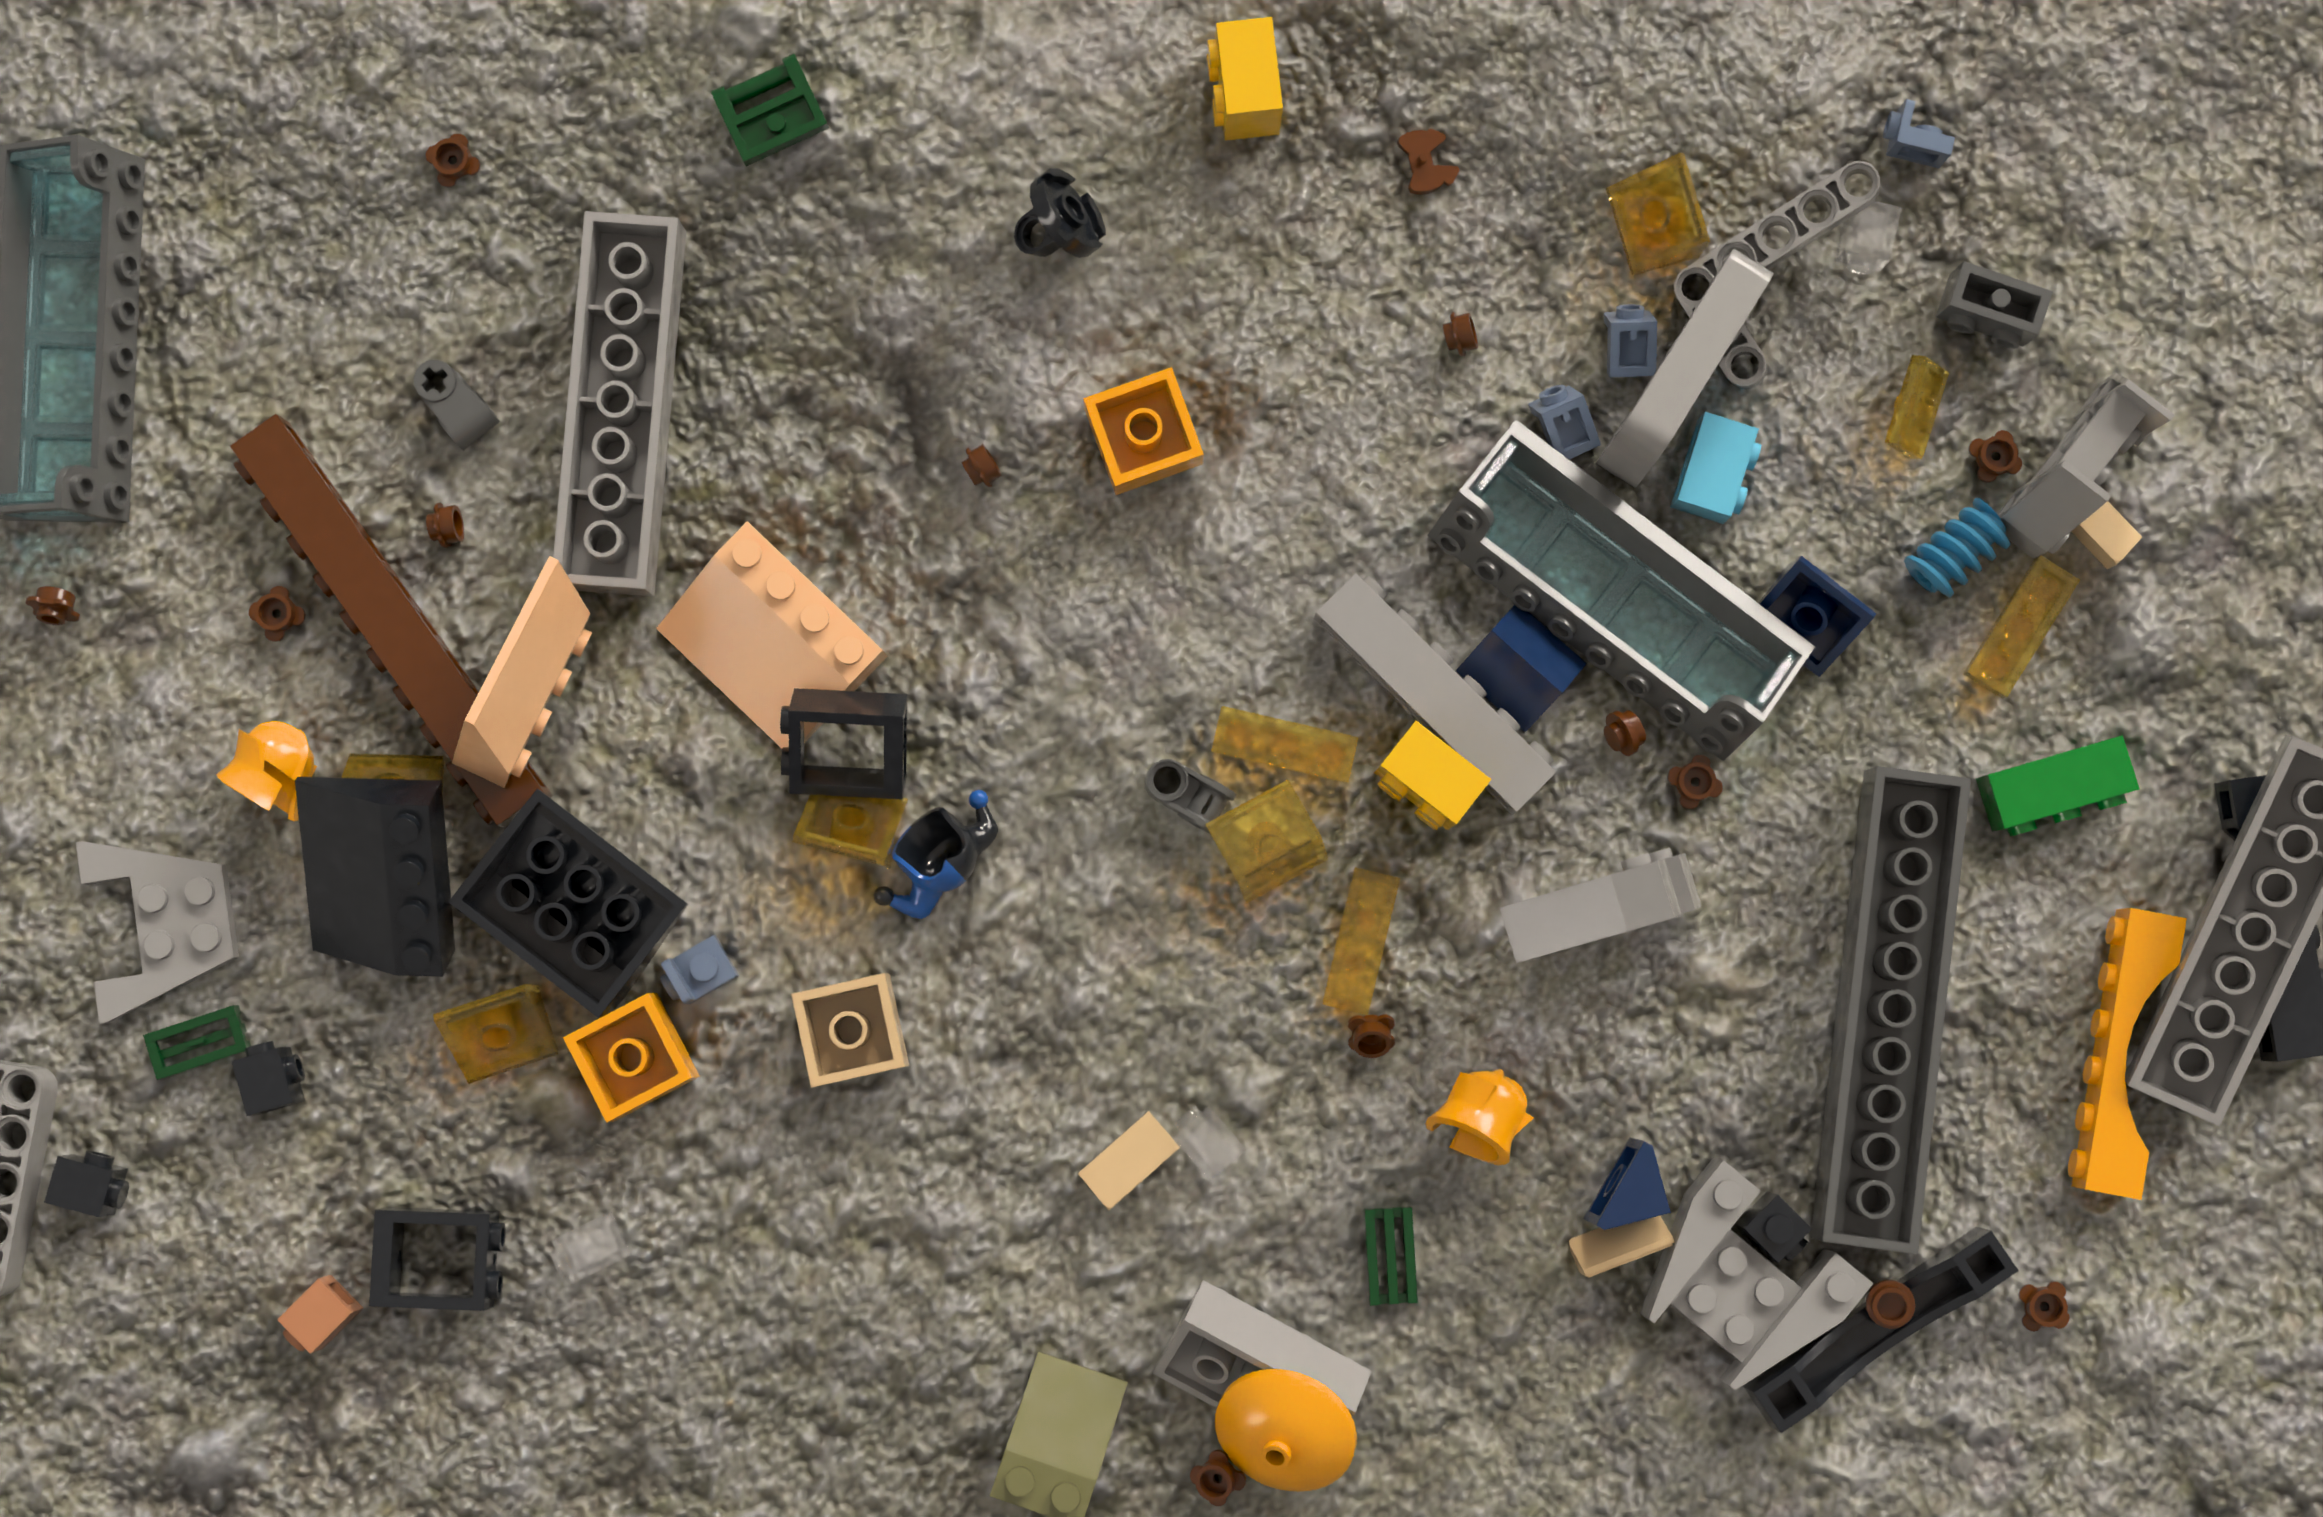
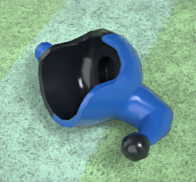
M975 790L969 795V803L976 809V822L974 825L964 826L945 808L937 807L922 815L902 834L891 854L901 870L912 880L910 895H896L889 887L881 886L873 894L874 901L878 905H889L905 915L923 919L930 915L943 892L956 889L969 879L974 871L977 857L992 844L998 833V826L987 806L988 796L986 792Z

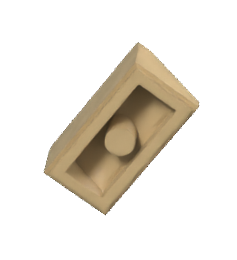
M2108 501L2071 531L2106 569L2116 566L2142 538Z
M1148 1111L1078 1174L1102 1204L1110 1210L1175 1153L1180 1146Z
M1661 1216L1606 1230L1597 1228L1571 1238L1568 1245L1579 1273L1589 1278L1673 1246L1672 1243H1675Z

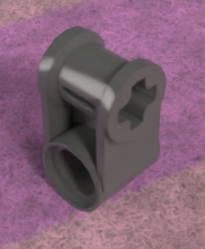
M437 359L428 360L417 368L413 378L417 393L437 416L436 419L463 451L500 422L474 389L472 390L462 376L447 363ZM438 375L444 379L443 383L446 386V389L441 393L435 390L436 386L432 381Z
M1162 759L1154 763L1147 771L1145 777V789L1151 798L1178 813L1177 815L1185 821L1211 835H1214L1217 831L1215 823L1228 801H1234L1237 796L1236 793L1203 774H1198L1172 759ZM1168 768L1177 774L1179 787L1176 792L1163 794L1155 788L1153 778L1158 770ZM1210 795H1212V801L1207 807L1205 813L1202 814L1201 811L1204 805L1206 804Z

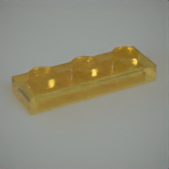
M2042 555L2036 557L1963 675L2001 699L2008 697L2080 582V579Z
M1221 706L1211 753L1348 784L1359 737Z
M1354 867L1323 994L1322 1005L1368 1015L1400 878Z

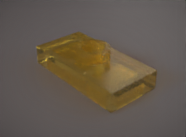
M1911 356L1900 394L1894 403V413L1885 439L1886 444L1907 458L1920 460L1924 456L1949 376L1947 371L1926 356Z

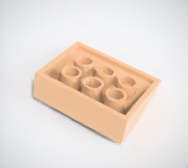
M748 521L711 558L656 628L782 749L783 747H789V734H781L780 731L782 706H790L794 688L855 691L888 657L864 631ZM804 722V743L823 723Z
M549 556L464 720L452 764L503 788L511 774L520 778L532 754L531 751L524 748L531 734L538 737L542 735L552 714V711L545 708L550 696L554 694L561 697L572 675V671L565 667L572 654L581 657L592 635L591 631L585 629L591 613L559 560Z

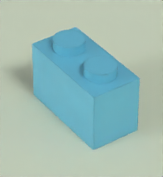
M1705 411L1697 420L1670 507L1724 524L1732 516V513L1739 515L1748 488L1741 486L1746 469L1753 471L1761 451V444L1755 442L1759 428Z

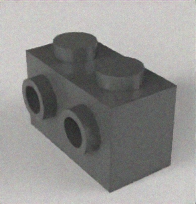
M1963 261L1949 275L1936 318L1948 321L1947 326L1961 333L1972 334L1974 331L1992 336L1991 341L2002 347L2012 349L2019 346L2024 347L2039 335L2053 291Z

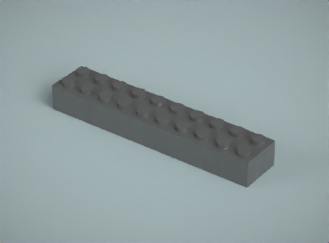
M1881 766L1864 770L1811 1238L1823 1242L1918 1254L1971 778Z

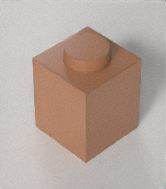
M332 1275L318 1278L277 1320L285 1328L283 1335L286 1340L297 1350L303 1352L306 1349L311 1354L322 1350L363 1307Z

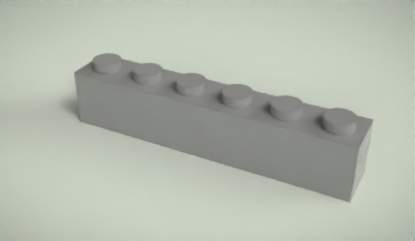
M1355 573L1315 613L1314 619L1416 721L1492 780L1485 789L1513 815L1556 773L1550 766L1554 759L1536 741L1529 745L1516 732L1520 725L1508 712L1502 708L1496 712L1483 699L1487 693L1476 680L1469 675L1462 679L1450 667L1454 662L1452 657L1436 642L1429 646L1417 634L1420 630L1418 623L1403 609L1396 613L1384 601L1387 594L1375 580L1369 576L1362 580Z

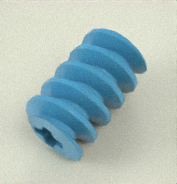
M1981 498L1974 499L1972 502L1973 508H1963L1958 514L1959 520H1949L1944 526L1945 532L1937 531L1932 534L1930 538L1931 545L1928 543L1919 545L1916 550L1917 557L1913 555L1905 557L1904 563L1910 575L1925 590L1933 593L1939 591L1947 597L1953 596L1954 591L1949 583L1951 579H1954L1961 585H1966L1968 579L1963 571L1965 567H1968L1975 573H1980L1982 566L1977 558L1979 555H1982L1989 561H1994L1997 556L1991 546L1993 543H1996L2003 549L2010 547V541L2005 534L2007 530L2001 518Z

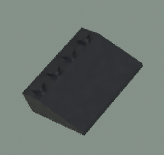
M297 777L295 787L313 951L395 976L443 977L455 951L452 905L448 902L451 899L442 781Z
M536 789L448 901L598 1018L607 1015L617 1008L637 982L688 906L687 902L539 789Z

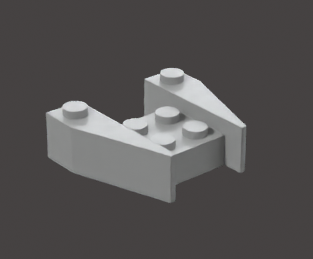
M2117 373L2102 381L2073 417L2077 422L2030 482L2015 491L1998 513L2007 531L2005 534L2008 539L2033 559L2047 551L2054 554L2068 539L2071 531L2110 499L2111 495L2100 487L2113 470L2108 463L2119 452L2124 454L2133 444L2135 446L2140 445L2152 431L2171 421L2175 415L2132 381Z
M1671 848L1650 854L1647 853L1620 861L1623 869L1621 872L1500 907L1516 963L1681 916L1682 913L1702 907L1686 854L1673 856Z
M1713 1158L1683 1195L1670 1230L1675 1243H1672L1673 1246L1663 1249L1640 1314L1655 1323L1669 1305L1675 1308L1735 1358L1719 1379L1736 1390L1843 1322L1873 1283L1836 1252L1824 1248L1796 1283L1731 1230L1732 1226L1761 1191L1724 1160Z

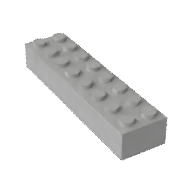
M585 211L553 554V558L559 560L577 591L655 596L687 233L678 218Z
M2284 736L2180 958V964L2175 968L2125 1074V1082L2128 1086L2219 1127L2323 910V748L2294 736Z

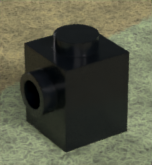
M269 1041L245 1048L247 1057L232 1061L246 1116L261 1115L305 1102L300 1083L305 1080L303 1064L297 1054H292L291 1047L275 1048L274 1042Z
M86 1151L84 1157L76 1154L57 1156L44 1203L95 1217L115 1215L116 1209H120L123 1206L128 1195L129 1182L125 1181L128 1168L113 1165L115 1157L95 1151Z
M1768 1191L1734 1224L1767 1259L1777 1263L1783 1258L1786 1261H1790L1796 1257L1807 1245L1808 1241L1804 1237L1812 1230L1778 1194Z

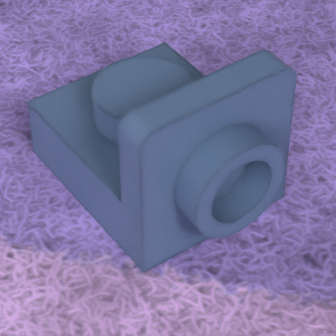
M1906 99L1897 112L1890 111L1883 131V138L1889 139L1886 155L1940 168L1951 156L1955 137L1944 135L1941 129L1931 125L1910 126L1916 101Z
M1636 304L1619 305L1616 307V312H1605L1604 323L1608 328V376L1610 378L1653 376L1656 372L1657 320L1650 311L1644 310V306Z
M1556 385L1547 388L1539 394V399L1528 404L1531 413L1539 418L1547 443L1566 458H1574L1601 445L1584 395L1571 386Z
M712 935L675 958L663 961L661 966L665 974L660 976V980L672 1000L675 1001L680 998L683 1004H692L735 979L739 974L717 936Z

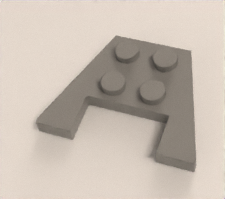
M84 841L76 842L81 884L90 885L130 878L142 964V974L94 982L99 1024L113 1023L121 1019L123 1015L139 1007H144L158 1000L160 996L182 985H187L239 958L227 865Z

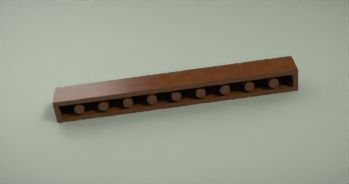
M275 414L230 445L238 457V460L233 463L238 473L250 486L254 483L258 485L265 495L260 500L264 510L274 522L278 523L282 520L289 529L291 535L286 537L287 542L301 560L309 558L318 572L312 576L323 593L328 598L335 595L344 608L339 615L349 630L355 636L359 633L363 634L371 646L366 650V654L381 673L388 670L398 685L392 688L401 704L408 711L415 708L424 721L419 726V729L427 741L435 749L441 746L449 756L451 761L446 764L448 771L460 786L463 787L468 784L478 799L473 802V805L482 819L488 825L495 822L497 826L506 828L536 789L541 790L551 798L553 795L529 761L520 778L511 774L504 788L452 764L464 720L479 690L291 424L278 414Z

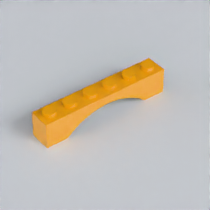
M2135 908L2116 909L2115 916H2112L2108 921L2105 935L2106 943L2110 944L2108 962L2102 964L2098 976V988L2103 991L2100 1009L2095 1010L2090 1027L2091 1036L2095 1037L2093 1055L2087 1057L2083 1069V1081L2088 1084L2085 1102H2081L2078 1106L2075 1126L2077 1130H2080L2078 1147L2072 1150L2068 1161V1175L2073 1177L2071 1187L2142 1200L2149 1152L2137 1132L2128 1104L2125 1082L2127 1049L2133 1026L2145 1001L2159 983L2180 964L2187 918Z

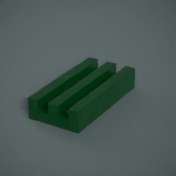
M232 1005L143 1035L156 1080H164L245 1053V1048L250 1047L251 1043L247 1041L245 1036L247 1030L245 1024L241 1023L239 1015L241 1011L239 1005ZM228 1019L230 1025L228 1028L160 1050L159 1041ZM230 1037L234 1038V1045L168 1067L165 1066L164 1059Z
M1412 1207L1364 1209L1370 1306L1418 1303ZM1394 1217H1402L1406 1292L1398 1293ZM1375 1218H1384L1388 1293L1379 1294Z

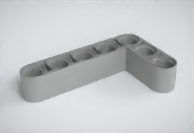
M1865 161L1849 163L1684 268L1677 275L1674 282V291L1688 317L1691 316L1700 301H1692L1684 296L1683 287L1689 279L1702 277L1710 285L1723 265L1725 257L1731 253L1733 248L1745 253L1750 259L1766 269L1773 268L1869 207L1879 194L1880 176L1878 171L1872 164ZM1854 174L1866 175L1872 182L1871 190L1862 197H1854L1845 189L1846 180ZM1822 200L1830 206L1831 214L1825 221L1813 223L1805 217L1804 209L1811 201ZM1770 227H1785L1790 232L1788 244L1780 249L1769 248L1764 243L1763 236ZM1743 323L1718 365L1733 386L1740 389H1751L1758 386L1764 380L1767 373V364L1762 351ZM1751 355L1758 360L1759 369L1752 378L1740 379L1733 374L1732 365L1739 356Z
M1733 248L1635 406L1603 450L1596 462L1598 466L1633 488L1638 486L1672 440L1774 274L1773 272Z
M0 1060V1218L6 1222L8 1234L4 1241H0V1297L12 1293L19 1286L22 1278L58 1092L57 1080L48 1069ZM27 1076L31 1077L36 1085V1091L30 1100H27L21 1091L22 1082ZM18 1123L26 1131V1140L21 1147H18L12 1138V1131ZM8 1170L14 1173L17 1179V1187L13 1194H9L3 1186V1178Z

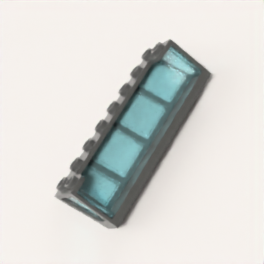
M81 135L0 145V519L8 521L129 522L145 159Z
M1518 420L1512 423L1458 491L1427 535L1444 552L1455 556L1482 581L1493 585L1510 598L1516 607L1522 611L1529 612L1548 627L1554 636L1565 640L1585 655L1592 665L1606 671L1623 684L1630 694L1640 697L1661 713L1667 722L1678 726L1695 739L1705 751L1716 755L1722 761L1729 757L1763 724L1815 648L1808 640Z

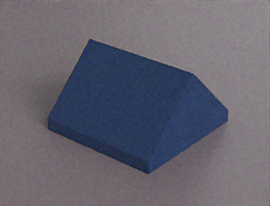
M1803 556L1798 557L1787 565L1759 601L1761 606L1815 646L1803 665L1818 677L1827 670L1877 614Z
M1514 605L1455 672L1462 679L1469 675L1476 680L1487 693L1484 698L1497 710L1502 708L1508 712L1520 725L1519 729L1525 733L1564 692L1587 663L1559 638L1554 636L1533 615L1522 611Z
M1631 1137L1628 1139L1586 1212L1584 1220L1606 1230L1671 1213L1655 1151L1651 1144Z

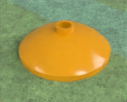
M1264 1369L1245 1374L1227 1387L1215 1413L1216 1435L1230 1461L1250 1478L1271 1488L1304 1492L1326 1487L1338 1480L1347 1471L1356 1450V1426L1345 1404L1324 1384L1298 1372L1283 1369Z

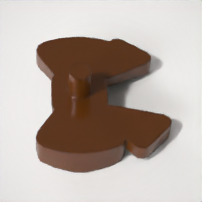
M1431 128L1427 131L1414 130L1405 133L1397 140L1398 147L1408 155L1412 171L1408 185L1410 193L1415 195L1430 194L1438 190L1443 183L1451 186L1460 170L1458 166L1433 164L1431 152L1446 139V135Z

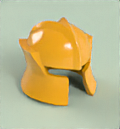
M270 721L256 726L249 734L239 729L235 756L216 775L229 788L263 809L270 811L274 804L288 814L289 820L295 822L299 819L295 780L297 777H312L317 766L314 765V755L302 730L296 729L284 722Z
M1496 1069L1491 1072H1460L1447 1101L1427 1118L1425 1124L1426 1128L1432 1132L1441 1124L1458 1127L1459 1129L1449 1148L1472 1158L1499 1166L1510 1162V1148L1513 1138L1534 1117L1526 1113L1527 1098L1522 1087L1516 1081L1506 1077L1502 1069Z

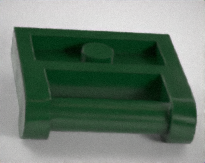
M794 53L782 58L783 64L726 90L721 86L711 91L746 167L829 129L828 123ZM792 81L794 89L736 115L733 107Z

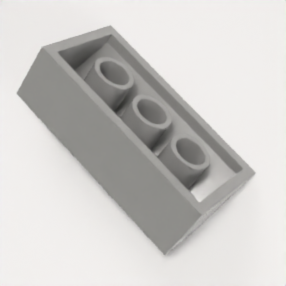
M1203 1280L1184 1311L1153 1370V1374L1217 1408L1227 1387L1239 1377L1264 1369L1290 1370L1309 1376L1324 1384L1342 1400L1353 1417L1372 1371Z

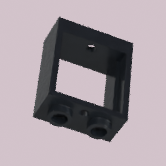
M794 688L790 706H782L780 718L781 734H789V747H783L781 755V775L789 776V794L903 799L907 778L908 694ZM804 722L884 726V769L805 765Z
M404 1207L376 1209L374 1214L369 1306L485 1311L494 1307V1299H500L503 1288L502 1271H496L497 1251H503L506 1238L505 1223H499L500 1211ZM404 1223L477 1226L473 1296L400 1293Z

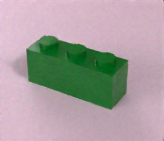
M2123 735L1975 778L1992 832L2007 828L2010 837L2038 829L2035 820L2052 815L2055 824L2082 816L2080 807L2096 802L2099 810L2127 803L2125 794L2140 789Z

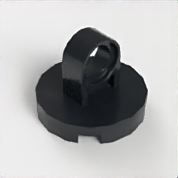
M1049 168L1030 184V199L1033 209L1018 220L1014 231L1015 243L1020 251L1034 256L1046 257L1062 248L1067 253L1081 258L1088 257L1103 245V243L1099 242V239L1106 235L1102 215L1088 192L1080 197L1077 191L1070 186L1076 179L1069 173L1059 168ZM1037 223H1041L1045 230L1044 239L1039 246L1034 247L1030 238L1031 231Z

